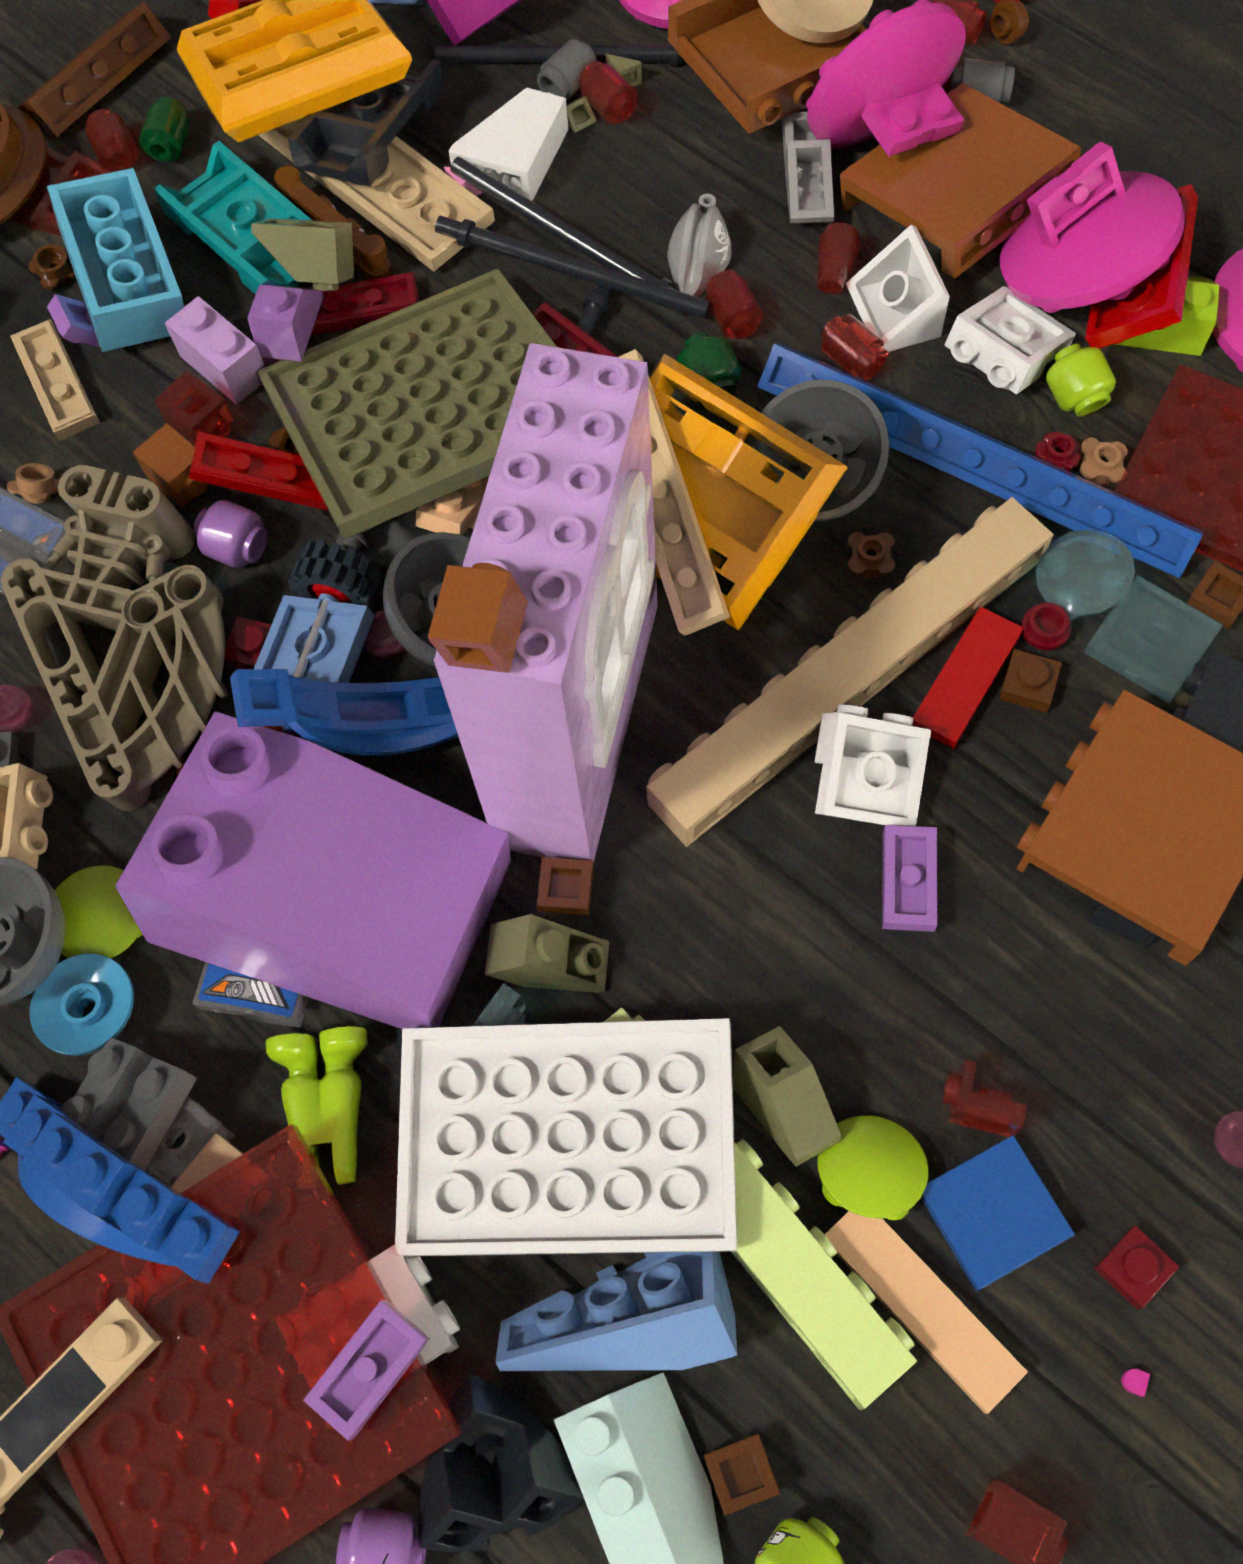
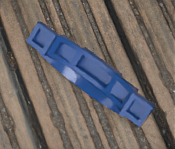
M238 669L230 677L238 727L281 726L282 733H298L304 739L326 749L354 755L380 756L412 752L459 737L439 677L387 683H339L290 676L287 669Z
M16 1077L0 1102V1135L6 1138L3 1143L18 1153V1177L30 1199L49 1217L88 1240L136 1258L177 1266L194 1280L209 1284L240 1231L203 1204L189 1199L118 1154L60 1109L62 1105L32 1083Z

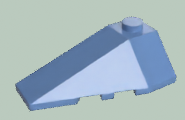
M720 1252L644 1253L646 1258L617 1273L613 1265L597 1272L596 1275L599 1281L574 1295L566 1291H560L501 1321L496 1364L499 1370H685L737 1356L735 1312Z

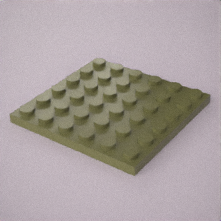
M495 269L305 350L302 362L281 360L257 370V373L345 540L489 476L529 344L557 346L499 269Z

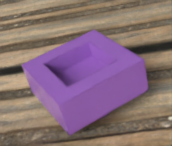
M55 294L47 308L62 338L73 343H84L100 347L85 302Z

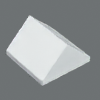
M910 225L846 283L876 351L881 354L939 338L943 329L950 296L917 227Z

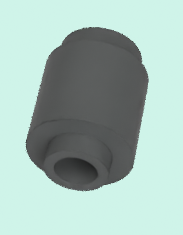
M575 39L566 42L542 64L541 72L537 75V83L540 90L564 97L566 100L570 99L597 73L596 55L588 44Z
M963 58L962 65L956 66L952 72L950 92L964 83L997 102L1008 103L1012 93L1015 68L1005 66V61Z

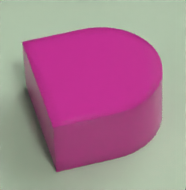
M1129 1369L1123 1373L1121 1382L1124 1389L1129 1393L1144 1397L1150 1374L1139 1369Z

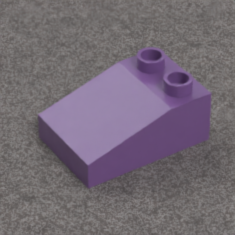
M214 712L115 887L146 941L151 944L265 981L280 988L401 1029L439 1028L509 868L511 856L508 833L490 826L475 817L313 742L263 726L238 727L237 718Z

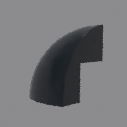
M470 1373L467 1374L451 1398L439 1423L428 1455L421 1487L418 1516L419 1548L442 1552L485 1550L490 1547L492 1534L515 1527L524 1529L526 1535L531 1536L553 1525L584 1499L567 1455L542 1421L507 1391Z

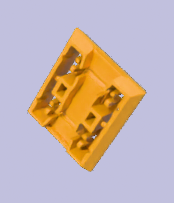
M262 0L182 30L177 46L180 58L212 114L216 117L223 131L237 142L244 141L307 115L405 78L412 62L410 52L369 0Z
M664 354L649 378L714 571L734 583L727 596L722 593L730 615L729 618L723 621L739 631L817 517L819 510L848 467ZM676 390L695 403L701 402L708 411L738 427V430L734 435L678 402L671 395ZM674 405L686 411L685 415L683 416L679 413ZM751 435L775 450L777 454L788 461H797L800 467L808 472L806 478L803 480L744 443L747 436ZM770 465L784 473L778 483L775 482L779 475L772 470ZM715 551L727 558L721 569L719 567L724 560ZM656 564V576L661 579V576H660V573H659V570H658V567H657V564Z

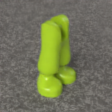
M348 1026L331 1028L320 1032V1049L326 1066V1075L321 1080L318 1079L317 1073L318 1043L314 1036L294 1033L273 1036L266 1040V1054L268 1057L286 1067L289 1071V1078L283 1082L281 1093L290 1131L294 1167L299 1189H312L319 1186L318 1144L332 1143L333 1167L338 1185L356 1182L357 1123L361 1098V1079L357 1072L353 1070L352 1064L367 1045V1029Z

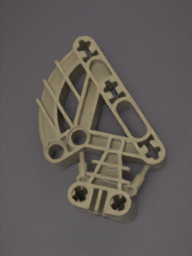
M77 465L64 472L59 480L58 491L62 499L79 516H71L65 521L64 529L66 533L52 549L55 553L43 567L31 559L21 558L15 560L2 573L1 584L91 789L95 794L123 811H132L140 808L147 802L151 794V785L173 765L178 770L183 768L185 764L183 754L194 742L200 730L203 733L209 722L208 716L216 696L218 695L221 699L227 696V691L222 681L225 635L221 610L224 600L219 589L200 568L194 565H184L163 575L164 562L168 559H178L188 554L195 545L196 536L194 529L154 482L127 475L125 480L117 472H113L111 476L104 469ZM62 558L65 560L68 558L75 565L73 576L53 571ZM146 567V579L149 580V583L142 586L145 580L140 576V573ZM131 586L140 587L135 591L129 590ZM200 590L197 596L189 600L191 594ZM157 613L153 620L147 622L150 616ZM57 621L71 651L70 659L61 668L58 667L46 639L48 628ZM78 622L116 632L101 670ZM164 660L170 677L161 699L158 700L152 687ZM83 691L85 694L81 695L78 692ZM144 710L148 718L142 724V726L135 732L142 712ZM113 770L119 771L122 775L119 777Z

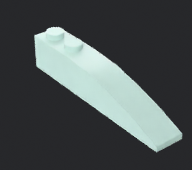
M663 1372L608 1394L554 1419L609 1564H724L711 1486Z

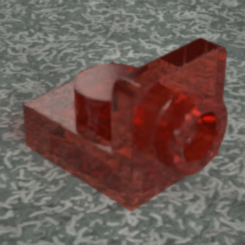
M965 1059L957 1073L949 1071L942 1101L943 1104L951 1105L948 1122L1006 1137L1015 1136L1023 1128L1027 1105L1012 1102L1010 1094L995 1089H980L979 1094L971 1092L976 1061Z

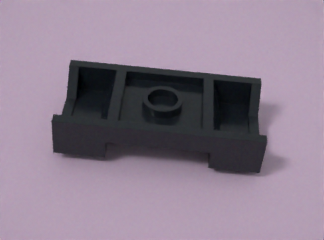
M432 60L419 77L406 74L405 78L307 115L288 138L294 167L318 176H327L352 182L356 185L370 187L388 165L387 146L413 113L427 114L443 94L441 62Z

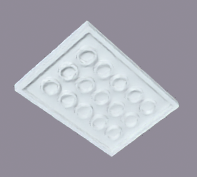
M730 1019L402 1029L395 1235L396 1256L738 1251Z

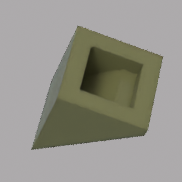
M606 54L607 75L619 93L642 83V65L640 61Z
M586 96L566 104L568 126L574 133L596 122Z

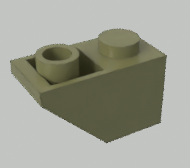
M532 914L494 923L490 927L485 975L529 988L604 992L609 941Z
M781 1026L735 1049L733 1090L795 1167L840 1142L841 1133L813 1064Z

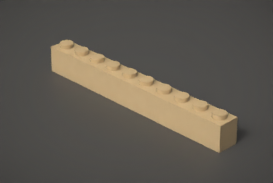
M1013 497L998 508L995 506L987 508L975 521L974 527L963 536L960 533L953 535L942 546L939 555L929 563L923 560L915 565L907 574L905 582L894 591L890 588L882 591L871 603L870 610L857 619L853 616L844 621L836 630L832 640L822 648L819 645L810 648L800 658L798 667L788 675L779 674L765 685L761 696L750 705L742 703L734 708L726 717L724 725L712 735L709 733L700 735L691 743L687 749V754L674 765L666 763L658 768L650 777L649 785L646 786L648 806L680 841L688 847L818 742L822 713L837 712L839 704L858 707L865 704L974 616L980 606L985 607L1042 561L1050 545L1053 533Z

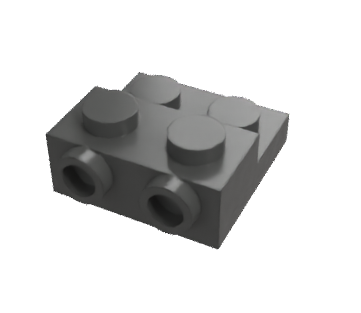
M111 1038L101 1050L91 1056L88 1062L87 1076L75 1096L65 1101L60 1109L98 1140L145 1171L197 1078L178 1067L148 1055L136 1047Z

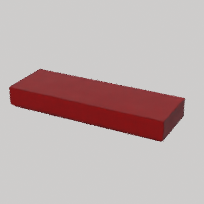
M198 431L189 474L190 480L328 511L300 455Z
M980 606L915 713L912 726L930 729L931 738L954 749L1015 647L1024 628Z

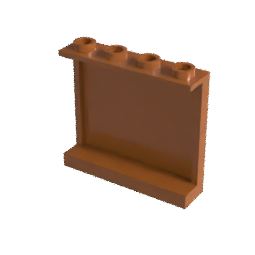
M681 0L668 6V42L748 134L765 126L772 125L794 112L807 108L806 103L821 78L819 75L821 66L831 57L838 56L855 38L867 30L861 24L853 34L842 40L831 43H813L795 38L778 28L764 13L758 0Z
M964 83L947 94L965 120L959 133L933 142L927 141L918 144L913 149L889 157L879 144L840 174L843 210L847 212L862 200L906 228L910 225L917 227L922 238L942 249L941 271L954 279L1020 227L1031 215L1027 199L1053 178L1059 177L1068 170L1071 164L1080 158L1081 149L1077 144Z
M1123 690L1114 706L1104 701L1089 728L1098 733L1092 743L1088 745L1080 741L1065 767L1074 773L1068 783L1064 785L1056 781L1041 807L1050 813L1042 826L1032 821L1016 848L1025 854L1016 869L1023 873L1029 862L1170 942L1173 945L1167 956L1187 966L1202 952L1243 877V753L1136 695Z

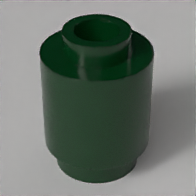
M162 97L149 107L139 142L144 152L153 159L162 162H172L180 157L190 126L185 106L174 98Z

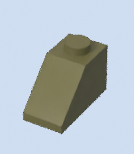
M268 218L251 223L252 234L295 281L312 282L314 290L330 291L339 289L340 283L354 278L352 223Z

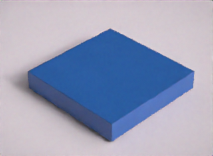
M1014 1136L1005 1139L927 1183L921 1196L923 1203L976 1292L1075 1235Z

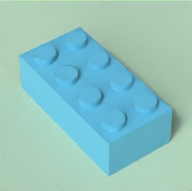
M134 168L47 186L56 221L102 352L169 337L170 334L165 322L184 308L183 299Z

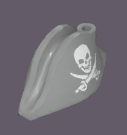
M712 194L700 196L699 204L693 203L682 215L672 233L667 251L668 263L676 290L699 297L725 270L732 254L729 232L719 209L716 207V198Z

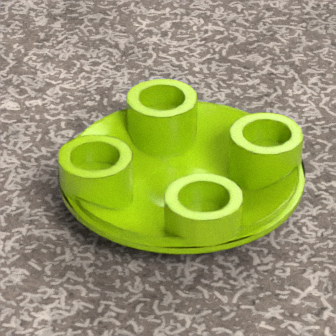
M111 866L88 867L72 874L57 887L55 892L60 900L65 917V940L61 953L63 956L70 958L81 954H99L112 959L130 947L136 938L143 935L115 887L124 872L123 870Z
M857 1116L838 1123L837 1126L841 1133L840 1142L819 1153L817 1159L818 1172L823 1183L822 1192L825 1198L831 1204L842 1206L848 1211L863 1217L887 1218L889 1220L904 1218L909 1210L920 1200L928 1181L927 1160L917 1140L902 1126L881 1117Z

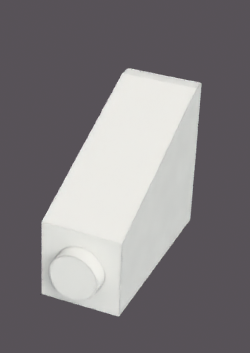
M525 88L451 146L449 149L451 164L459 156L533 201L568 131L566 98Z

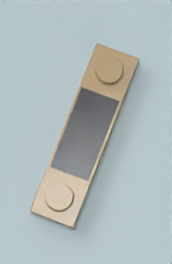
M117 1298L0 1417V1508L163 1341L126 1298Z

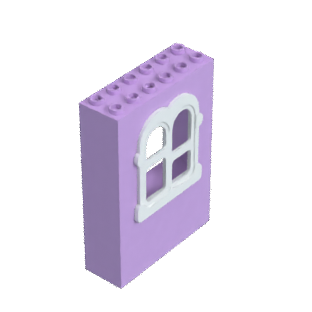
M530 343L462 567L472 568L476 563H491L510 571L528 601L510 673L448 666L438 651H436L434 663L487 824L508 833L510 851L537 857L593 860L594 863L658 606L647 362Z

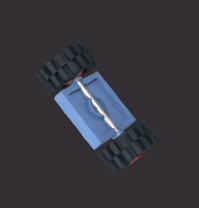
M318 540L316 544L313 541H309L306 543V546L303 545L288 580V584H291V591L298 593L297 597L283 596L254 669H287L288 675L325 682L349 683L374 619V614L371 610L383 579V574L379 572L380 568L376 564H369L371 559L365 555L361 557L355 555L357 551L350 547L348 551L341 549V544L332 542L331 546H328L325 541ZM263 726L282 732L281 726ZM285 733L288 735L304 739L298 733Z

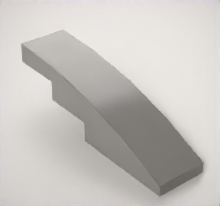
M801 109L782 118L790 223L833 222L834 205L830 139L817 140L807 122L808 109Z

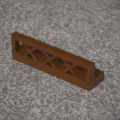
M142 2L128 11L16 108L27 113L29 116L33 115L50 137L54 139L172 37L146 3Z

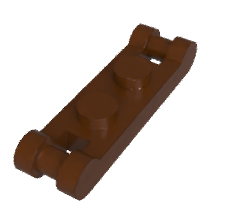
M283 166L275 172L274 178L278 190L311 220L352 223L354 269L368 280L393 275L390 261L386 258L388 253L385 240L379 235L367 236L353 218L346 219L337 212L332 202L326 196L316 195L302 183L297 168Z

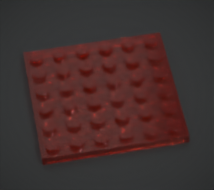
M292 1124L181 1193L189 1199L203 1204L240 1231L209 1284L194 1280L177 1266L136 1258L98 1244L0 1305V1330L27 1388L117 1298H126L163 1340L56 1450L108 1564H262L463 1433L420 1353L352 1440L348 1441L303 1401L381 1300H387L392 1306L394 1305L300 1130Z

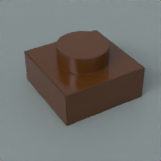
M1214 561L1190 596L1186 606L1229 630L1243 609V576Z
M1014 649L1010 657L999 700L1047 713L1052 702L1062 662Z
M542 857L537 898L538 912L589 915L594 872L593 860Z
M759 1434L704 1455L724 1516L780 1494Z

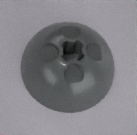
M835 380L806 381L781 392L761 412L763 415L831 457H837L836 460L848 467L819 510L814 521L831 520L852 512L866 502L877 489L888 463V431L877 406L859 389ZM750 435L748 444L750 447L803 480L806 478L808 472L804 471L797 461H788L777 454L775 450ZM770 465L772 470L779 475L775 482L778 483L784 473Z
M430 533L409 541L398 551L392 560L383 588L384 612L395 638L412 656L433 667H436L434 658L437 650L428 639V634L447 565L462 567L471 539L454 533Z
M0 857L1 1008L22 1000L45 982L59 961L65 940L64 912L53 887L37 870L28 864L7 857Z

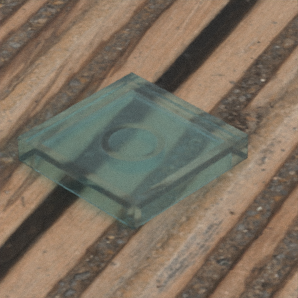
M1137 575L1090 640L1084 652L1167 703H1170L1189 676L1193 666L1198 663L1223 624Z

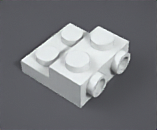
M1003 286L957 316L945 346L951 350L953 357L957 361L974 365L987 374L988 380L992 385L1010 390L1017 395L1040 378L1046 364L1053 360L1060 350L1071 345L1076 333L1036 306L1019 300L1007 287Z
M839 704L837 712L822 713L815 763L823 764L815 814L880 825L916 826L931 730L912 726L913 717L883 713L882 720L867 718V708Z

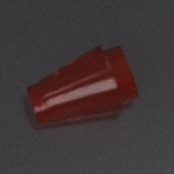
M845 223L829 224L825 228V232L819 236L817 288L824 293L838 294L842 292L843 286L861 249L859 232L851 225Z

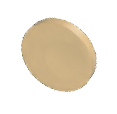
M758 0L767 17L787 34L807 42L831 43L850 36L861 26L872 6L873 0Z

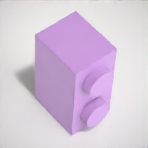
M199 296L165 322L180 357L236 405L262 385L257 370L264 368L265 365L257 345Z

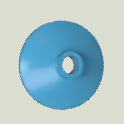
M99 954L76 955L58 963L45 982L34 991L31 999L30 1022L35 1035L46 1047L64 1055H85L103 1048L111 1038L115 1039L119 1035L131 1015L134 1003V990L130 977L117 962ZM96 1003L91 1013L83 1017V1011L86 1006Z

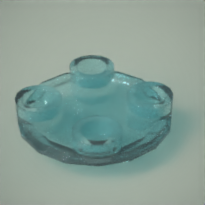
M1093 529L1072 531L1057 538L1049 545L1048 550L1040 556L1036 567L1038 590L1046 602L1061 606L1068 614L1069 619L1082 615L1101 613L1118 603L1126 601L1131 594V584L1135 575L1133 555L1125 543L1109 532Z

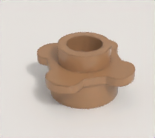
M1087 438L1083 441L1081 451L1084 453V458L1080 464V472L1085 479L1098 485H1105L1110 482L1120 483L1125 479L1127 471L1123 467V458H1125L1128 451L1124 444L1118 441L1113 443L1099 442L1095 438Z
M30 463L18 467L15 472L16 480L7 483V491L9 493L20 494L26 502L34 504L45 503L50 500L52 494L59 493V479H54L53 469L39 463Z

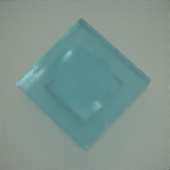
M503 984L473 1026L523 1025L526 1016L522 1013L526 1008L521 995Z

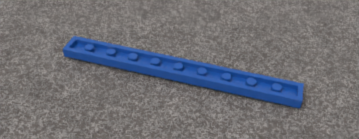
M781 343L773 345L757 386L777 396L796 384L811 380H835L849 384L866 394L879 409L888 431L889 447L1003 499L1009 500L1013 497L1025 509L1177 578L1181 577L1204 534L1203 531Z

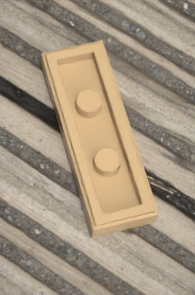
M51 319L10 336L53 433L59 441L100 424Z

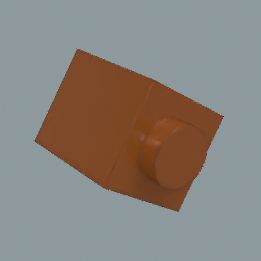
M167 423L133 451L146 477L151 482H154L159 489L181 508L193 498L203 494L209 485L208 483L189 479L195 446Z
M476 563L472 568L447 565L428 639L448 666L510 673L528 601L511 572L491 563Z

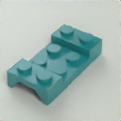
M220 141L212 145L206 172L179 191L161 184L153 188L163 213L189 236L195 233L238 271L242 283L255 295L259 285L297 287L302 283L295 281L252 234L251 223L268 218L311 219Z

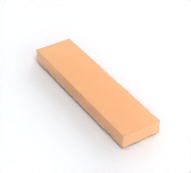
M848 1211L825 1234L836 1249V1255L865 1282L876 1298L984 1414H988L1028 1373L883 1219L867 1218Z

